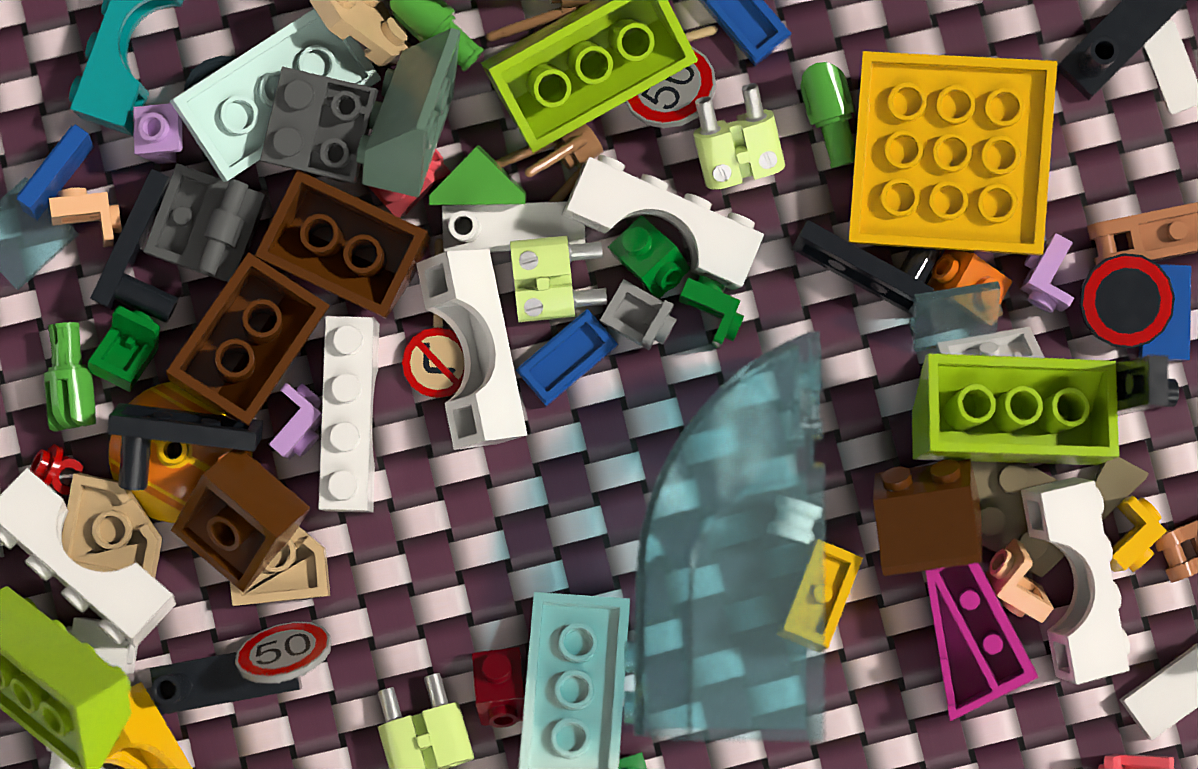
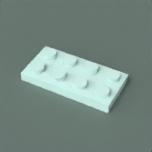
M315 8L170 100L223 182L230 180L260 160L282 66L368 87L381 80L370 60L365 57L360 44L350 36L342 40L329 31Z
M534 592L519 769H618L630 598Z

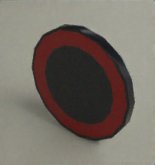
M1122 253L1103 259L1089 271L1081 286L1079 307L1084 324L1097 339L1113 347L1135 348L1150 343L1164 332L1173 316L1175 295L1170 278L1159 264L1143 255Z

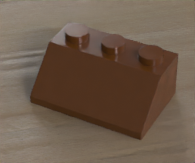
M297 170L255 257L386 319L410 285L417 271L416 263L422 261L431 238L428 231Z
M248 252L167 369L168 379L207 406L249 426L330 305Z

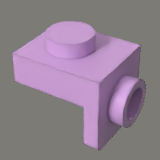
M168 103L133 107L134 154L158 164L176 163V152H180L183 149L182 119L173 105Z
M1057 233L1044 243L1043 256L1028 255L1024 265L1031 269L1020 287V290L1029 294L1027 300L1031 304L1049 313H1053L1055 309L1062 312L1070 307L1074 300L1073 296L1050 284L1073 243Z
M285 383L280 388L300 409L269 444L280 455L289 460L295 453L302 457L311 449L319 438L315 430L322 424V412L318 408L323 403V400L303 383L297 389L288 383Z

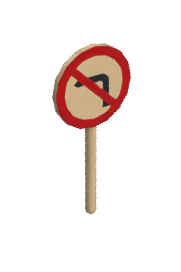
M441 238L435 240V256L444 253L443 239ZM434 313L433 328L425 329L412 337L404 350L402 359L405 378L411 387L422 395L433 398L447 397L456 393L460 388L465 367L463 350L455 332L444 329L443 318Z

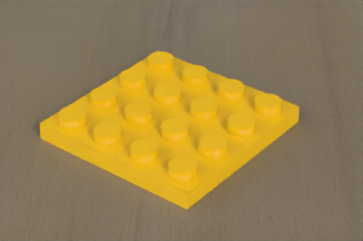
M863 51L849 242L851 244L1043 256L1057 61Z

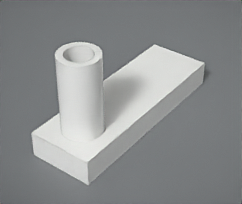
M567 202L443 205V251L489 249L490 252H511L510 241L567 236L570 245L585 243V225L562 215Z
M1198 643L1119 699L1147 739H1155L1198 708Z

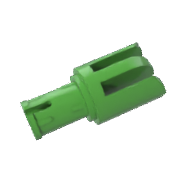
M390 0V8L393 11L394 17L420 43L450 28L461 30L454 23L456 19L453 16L455 10L444 0ZM461 30L457 64L465 72L479 58L484 49L479 47Z
M827 62L815 63L805 70L800 83L810 125H815L816 128H821L831 168L855 162L856 148L848 120L852 119L851 114L856 111L844 73L835 65Z
M76 322L48 325L52 367L48 368V372L44 373L48 426L54 432L94 425L97 420L93 374L90 373L87 365L82 364L80 324Z

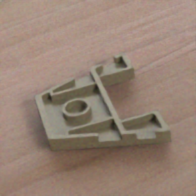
M1120 457L1101 464L1093 480L1104 502V511L1101 514L1102 520L1146 480L1148 472ZM971 461L981 503L982 547L996 554L999 550L1005 549L1012 539L1015 538L1024 544L1033 561L1028 572L1037 577H1043L1065 555L1052 543L1029 537L1021 490L1058 480L1027 463Z

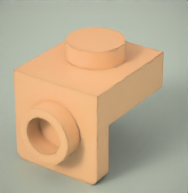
M68 188L58 191V197L49 198L52 226L100 220L103 247L113 246V234L122 232L118 204L109 205L107 192L87 194L86 188Z
M1014 538L1005 549L999 550L993 556L988 571L985 574L995 595L1000 598V602L1005 608L1016 616L1023 617L1027 614L1043 623L1054 608L1042 585L1025 576L1031 568L1033 561L1024 544Z

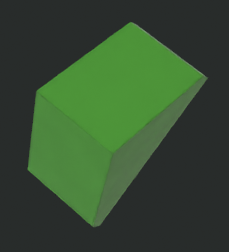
M479 145L429 195V205L526 203V191Z

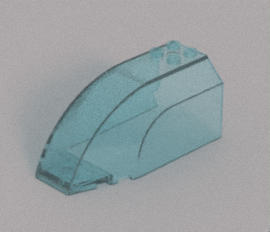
M809 331L782 343L748 364L721 386L686 426L669 453L655 482L643 518L636 554L634 641L624 642L625 673H634V691H624V724H633L635 736L696 740L823 741L824 464H813V439H822L823 436L822 419H819V394H821L820 331Z

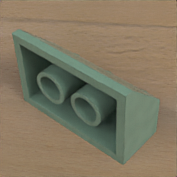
M450 28L402 51L395 70L387 69L382 85V96L385 98L383 102L375 101L369 122V129H372L371 135H362L357 151V163L364 164L362 184L419 198L454 97L461 30Z

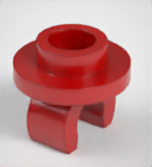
M53 444L47 451L41 449L36 454L30 471L47 486L50 485L61 494L69 495L71 488L59 480L61 471L65 468H73L76 471L82 472L84 466L72 457L63 456V448Z

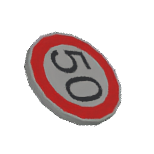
M692 47L698 59L697 62L625 102L632 115L646 125L660 128L682 126L698 118L695 101L706 96L713 99L716 90L715 71L706 55Z
M290 622L275 625L258 632L245 641L237 651L235 664L242 677L257 683H281L282 681L291 680L299 676H305L306 673L323 663L331 652V637L324 627L312 622Z

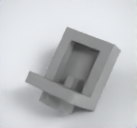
M623 279L602 315L600 323L650 350L654 341L663 345L677 319L670 316L674 304L667 300L663 302Z

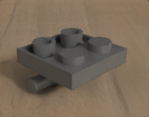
M282 66L260 161L324 176L327 179L342 183L356 184L361 163L356 161L357 151L362 135H368L370 116L378 90Z
M176 163L143 252L155 258L228 283L249 251L268 197L263 193L248 189V185L234 179H230L229 182H223L220 178Z

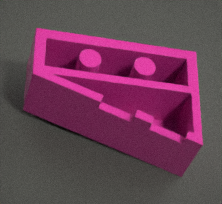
M979 563L925 570L950 721L1038 678V674Z

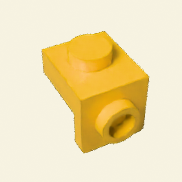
M1129 496L1117 508L1134 527L1112 547L1113 557L1110 561V567L1113 572L1125 571L1127 568L1132 572L1138 570L1153 556L1154 552L1150 547L1167 532L1158 522L1162 518L1160 513L1150 502L1144 498L1137 500L1134 496Z

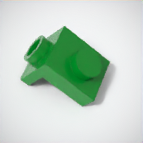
M642 215L607 247L612 255L643 283L648 292L658 299L667 291L675 288L683 276L690 270V266L677 246Z
M699 276L698 281L688 278L679 301L722 320L711 344L712 346L720 349L724 338L733 342L744 318V315L736 312L741 300L725 294L726 286L716 280L705 276Z
M117 306L112 314V327L89 359L88 370L90 373L131 392L158 351L160 326L143 312L130 311L122 306Z

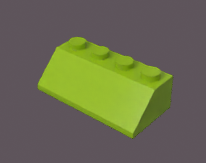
M593 0L481 62V65L530 150L534 153L694 64L698 59L668 0Z
M928 353L925 355L912 410L913 460L960 461L971 459V461L1099 465L1118 458L1116 361Z
M8 586L0 589V709L73 769H101L131 716L128 694L131 685L127 675L120 667L116 665L111 666L99 657L90 644L86 642L81 643L69 634L60 621H52L39 611L31 599L27 597L22 598Z

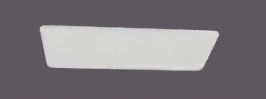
M1171 20L1166 22L1144 44L1169 111L1171 114H1176L1198 106V80L1176 24Z

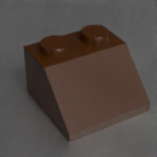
M232 449L202 474L171 531L240 591L245 592L292 538L311 507L244 450Z
M971 459L960 461L941 460L933 465L913 468L894 467L885 472L875 473L873 503L883 576L982 563L981 503Z

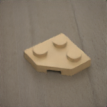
M309 0L329 31L342 40L350 36L367 47L364 50L365 57L378 66L397 64L401 52L412 47L407 40L408 34L398 20L391 16L382 0Z
M83 473L73 474L67 505L68 514L64 521L62 532V545L67 556L78 565L98 572L117 571L137 563L155 579L162 536L132 491L120 488L118 480Z
M298 527L292 538L245 592L240 591L230 582L232 606L330 596L326 548L301 527Z

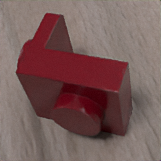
M520 647L472 653L475 700L481 725L505 728L523 721L525 689Z

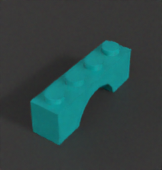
M103 0L101 12L105 16L99 32L94 31L88 40L85 57L88 59L83 75H78L74 79L69 93V101L72 103L70 109L81 119L133 136V107L145 106L149 92L134 77L128 62L130 38L137 25L149 14L163 8L181 7L183 0Z

